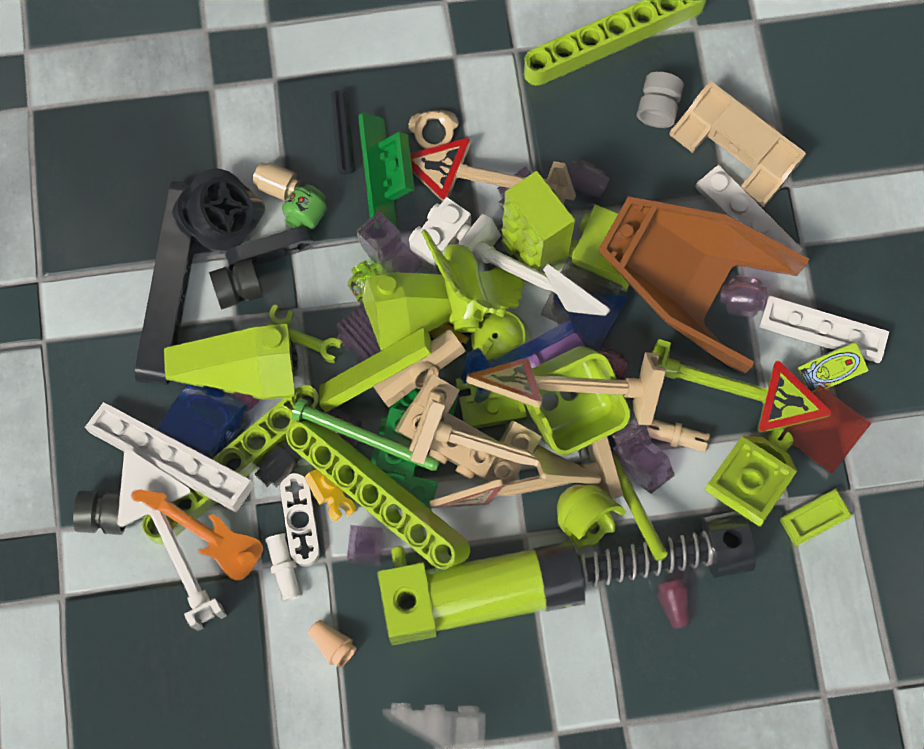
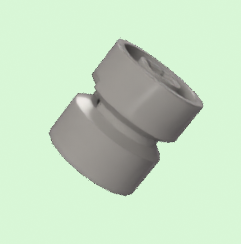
M665 72L648 74L643 89L645 95L640 100L637 112L638 119L649 126L658 128L674 125L678 110L677 103L680 101L684 86L682 80L675 75Z

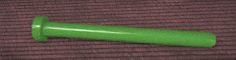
M302 398L297 401L293 409L292 419L300 422L304 418L431 471L437 470L440 462L429 455L426 456L423 464L411 461L410 458L413 451H410L409 447L308 407V401Z

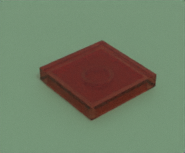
M819 385L813 394L831 410L832 414L826 418L788 426L781 436L784 438L786 433L789 432L794 439L792 445L832 474L871 423Z

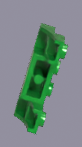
M413 389L395 402L392 408L390 407L388 417L383 416L381 419L380 435L410 448L412 440L395 431L421 389ZM459 393L455 398L450 410L448 411V413L453 416L455 413L457 400L459 398ZM374 448L371 462L432 511L430 501L434 500L438 482L415 477L417 464ZM375 487V493L378 496V490Z

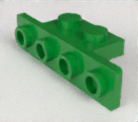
M363 112L358 117L370 222L373 226L393 230L397 227L394 200L415 190L408 134L397 132L386 139L384 119Z

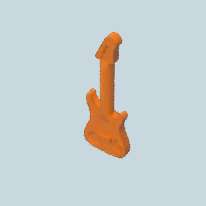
M142 489L134 490L131 493L133 501L142 502L154 511H161L208 542L207 547L197 549L198 553L210 556L216 560L222 571L233 580H243L246 578L262 554L263 545L259 540L247 535L236 534L229 530L223 521L214 514H209L208 516L213 524L211 530L166 499L167 495L164 493Z

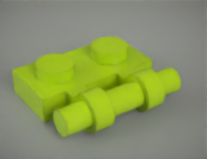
M467 377L456 379V385L459 390L470 389L471 392L469 396L459 397L463 422L474 428H482L511 423V421L527 420L524 402L496 392L481 393L479 386L467 382Z

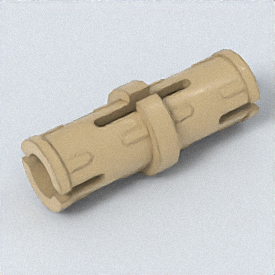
M654 419L651 425H645L643 437L669 442L670 446L675 448L677 445L705 453L708 444L706 442L709 440L710 433L684 428L678 422L673 425Z

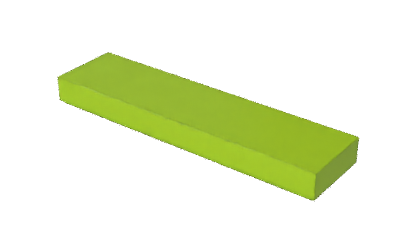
M423 327L321 384L319 406L325 412L330 411L431 355L430 334Z

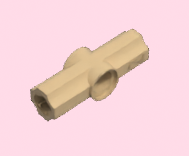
M446 330L430 342L431 355L373 386L388 407L413 389H422L429 374L438 377L439 370L465 352L463 346L451 330Z

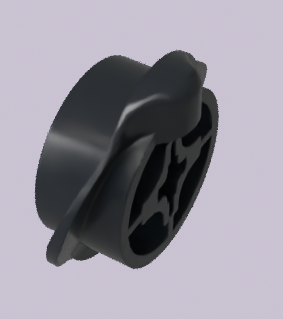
M215 168L198 174L192 180L191 184L178 197L173 206L172 215L203 246L213 251L226 252L233 247L241 245L256 228L264 215L265 204L234 174L224 169ZM206 190H207V191H208V195L205 196V197H206V203L204 204V195H205V192H206Z

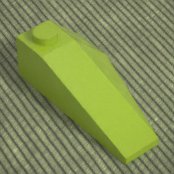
M288 324L252 327L164 348L166 380L199 387L223 389L224 392L233 394L235 392L252 395L253 398L262 400L295 397L291 338Z

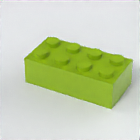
M535 171L505 191L501 244L509 255L514 254L519 262L545 274L543 269L547 264L557 271L567 265L575 219L541 175Z

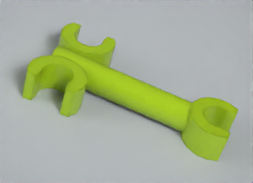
M274 304L270 309L271 320L267 326L288 324L289 326L294 319L293 311L289 310L284 319H278L276 315L279 307ZM288 327L292 342L318 351L326 362L335 363V356L329 355L327 349L330 346L341 349L342 343L338 339L328 338L323 341Z

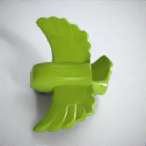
M422 230L421 233L432 253V257L445 279V287L452 311L449 320L450 323L454 324V331L461 333L478 331L479 322L483 321L486 313H493L503 318L508 308H518V301L522 299L521 291L525 287L522 278L499 267L489 271H479L476 258L467 246L460 244L447 245L444 247V253H442L427 230Z

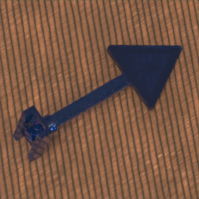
M555 294L553 300L567 319V322L497 359L491 358L487 360L480 348L469 352L461 381L463 384H466L468 374L528 358L574 333L579 336L586 347L598 352L622 310L627 296L590 294L610 309L605 316L569 312L564 308L558 295ZM476 386L477 392L474 400L479 404L488 399L490 390Z

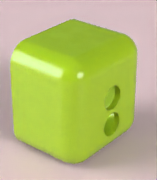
M586 346L576 347L532 368L534 375L541 377L559 376L616 380L607 358ZM539 389L541 398L545 393H555L558 398L557 405L551 410H546L542 406L535 407L525 403L538 434L542 436L541 440L560 455L572 454L623 429L630 418V411L623 395L577 392V395L572 400H564L561 397L560 391Z

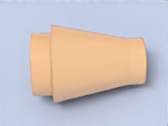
M322 620L317 621L308 631V635L314 640L330 665L335 664L338 668L342 667L356 652L352 639L328 626Z

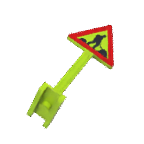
M658 339L652 353H658L659 355L657 367H664V377L671 379L681 378L763 402V409L757 429L759 433L826 418L832 414L831 410L780 361H775L773 364L768 388H763L682 365L680 361L669 358L671 342Z

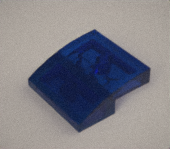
M188 384L173 402L157 430L213 459L228 431L234 432L248 405L217 388Z

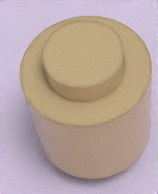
M261 162L255 170L252 181L253 185L258 186V190L284 201L295 187L300 186L296 172L271 162L267 164Z

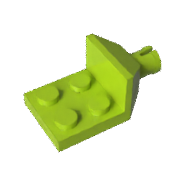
M779 428L771 430L767 439L757 436H741L710 479L704 491L753 523L761 526L797 472L790 455L786 453L794 443L792 435L787 432L784 438L778 441V438L784 431V429Z

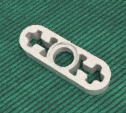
M293 473L289 474L280 485L289 550L296 564L308 567L315 564L320 556L315 515L308 483L304 476ZM292 482H298L299 486H304V489L299 490V498L301 503L307 501V505L297 504L288 508V504H295L292 492H287V489L292 488ZM302 511L309 515L307 526L295 528L291 524V518L296 512ZM312 532V536L305 537L308 547L314 548V551L309 553V558L303 559L301 554H296V551L301 550V540L299 537L293 539V535L302 536Z

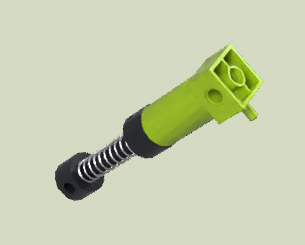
M737 511L703 517L701 519V536L697 537L696 533H693L692 538L685 539L681 535V540L672 541L669 537L668 542L662 543L667 556L659 561L655 560L646 542L643 543L644 547L635 548L632 544L631 549L624 551L619 546V551L610 553L609 549H607L606 554L597 555V552L594 551V556L585 558L583 553L582 555L577 553L573 541H566L535 547L533 550L459 563L447 569L432 568L425 570L424 563L407 566L404 547H393L391 553L394 568L378 571L391 645L436 637V631L539 611L548 612L571 606L585 605V590L590 583L593 587H597L600 581L609 585L611 579H616L621 583L623 578L627 576L631 580H634L637 574H641L642 577L646 578L649 572L659 575L661 570L665 569L668 573H671L674 567L684 571L686 565L696 568L700 562L709 567L714 578L754 571L756 567V554L749 522L746 517ZM723 540L729 541L733 548L727 547ZM406 599H411L416 604L410 610H403L399 607L400 603Z

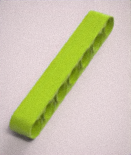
M642 0L533 48L525 56L524 77L532 85L545 84L698 16L703 12L707 0ZM669 7L673 9V11H667L663 8ZM637 19H645L648 22H639ZM611 30H618L621 34H614ZM591 41L596 45L588 46L584 42ZM566 53L569 57H560L558 54ZM538 64L543 66L544 68L534 69L531 66Z
M301 385L295 388V397L283 398L212 460L226 467L229 460L234 458L240 459L241 465L234 472L247 477L256 469L254 465L276 444L280 445L283 441L287 442L286 432L288 427L295 422H299L292 419V412L300 398L310 397L314 399V403L310 407L321 411L317 391L308 385ZM285 417L290 420L289 425L284 429L274 427L275 422L279 418ZM264 438L266 442L263 448L259 450L250 448V444L254 439ZM188 487L191 490L190 494L172 503L178 506L183 500H191V508L186 513L197 520L216 501ZM146 515L142 522V530L154 543L163 545L164 542L160 534L155 535L152 533L155 523L151 515ZM166 515L177 537L186 528Z
M309 420L295 422L288 427L286 439L294 451L432 565L439 569H447L464 562L469 557V543L460 533L333 430ZM352 469L354 470L355 477L352 475ZM375 487L378 490V496L375 493ZM399 507L402 509L403 516L399 513ZM423 526L426 528L427 537L423 533ZM447 546L451 549L452 557L447 552Z

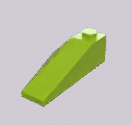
M395 272L366 277L362 301L380 350L386 349L423 327L427 332L431 330L436 332L443 328V324L450 321L449 318L452 311L445 287V279L442 274Z

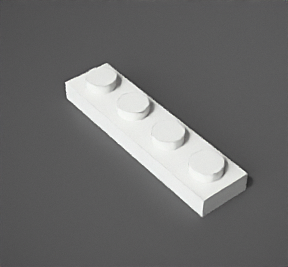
M719 165L696 183L695 188L719 213L726 214L801 254L803 249Z
M768 296L759 328L833 350L856 342L863 359L880 363L883 358L889 331L772 296Z

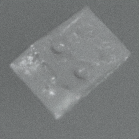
M391 703V709H383V715L386 720L435 749H484L486 713H479V707L458 706V712H445L444 705H425L424 711L412 710L411 704Z

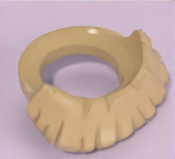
M429 110L428 112L424 111L412 116L409 120L408 128L414 133L417 142L423 148L428 149L450 143L453 137V130L457 128L459 123L455 114L450 113V111ZM427 120H440V123L446 130V136L442 142L429 144L423 139L422 130Z

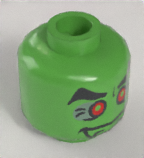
M307 184L305 187H295L282 205V212L286 217L285 223L292 229L298 227L314 229L327 210V205L324 201L326 199L325 195L312 185Z

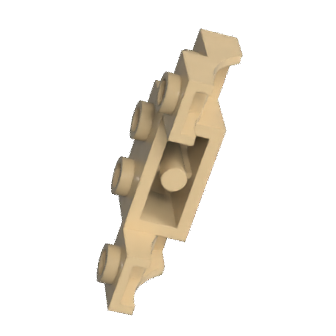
M712 81L699 93L693 104L670 132L671 137L692 153L709 137L751 169L753 172L741 185V188L763 208L778 192L785 180L799 166L806 155L803 150L780 134L772 123L763 121L755 115L750 106L744 103L741 104Z
M429 374L422 389L405 411L395 429L400 434L411 440L413 439L428 396L432 390L444 395L445 408L440 421L452 424L453 428L495 440L448 413L460 390L433 374ZM511 421L503 437L498 442L527 450L533 454L542 436L515 421ZM434 439L428 454L442 464L449 460L458 465L455 471L469 479H473L475 475L488 483L502 479L503 484L515 481L523 465L449 441L444 443Z

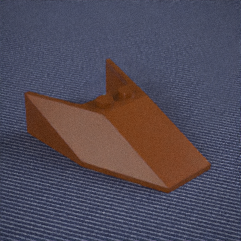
M629 196L598 249V252L667 324L742 376L751 369L754 361L724 346L704 324L705 315L729 271L735 266L798 276L810 260L726 214Z

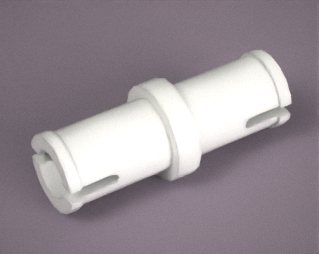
M286 534L268 537L265 541L268 545L273 564L270 569L271 573L276 575L281 601L285 602L301 597L302 594L300 593L294 571L297 566L296 562L291 560Z

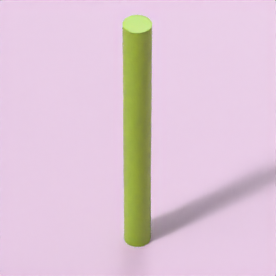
M612 455L623 497L655 560H663L666 558L667 552L618 457Z

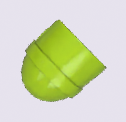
M505 311L506 313L503 318L489 312L485 314L483 321L479 322V330L472 332L471 335L474 353L482 366L493 368L516 361L522 354H526L530 350L532 343L531 331L521 317ZM495 333L498 334V337L496 339L493 338V335Z
M577 484L571 486L561 494L557 503L558 524L579 550L582 549V546H596L606 533L615 531V523L609 511L614 510L622 516L626 514V511L596 485ZM599 524V531L596 534H592L590 531Z

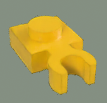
M319 470L310 471L304 477L319 505L325 502L328 503V513L334 522L343 516L339 508H342L348 517L356 511L352 500L344 496L346 493Z

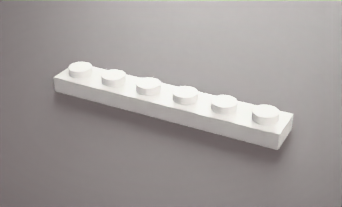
M104 402L85 426L87 431L122 451L130 449L177 481L235 512L238 511L255 486L250 479Z

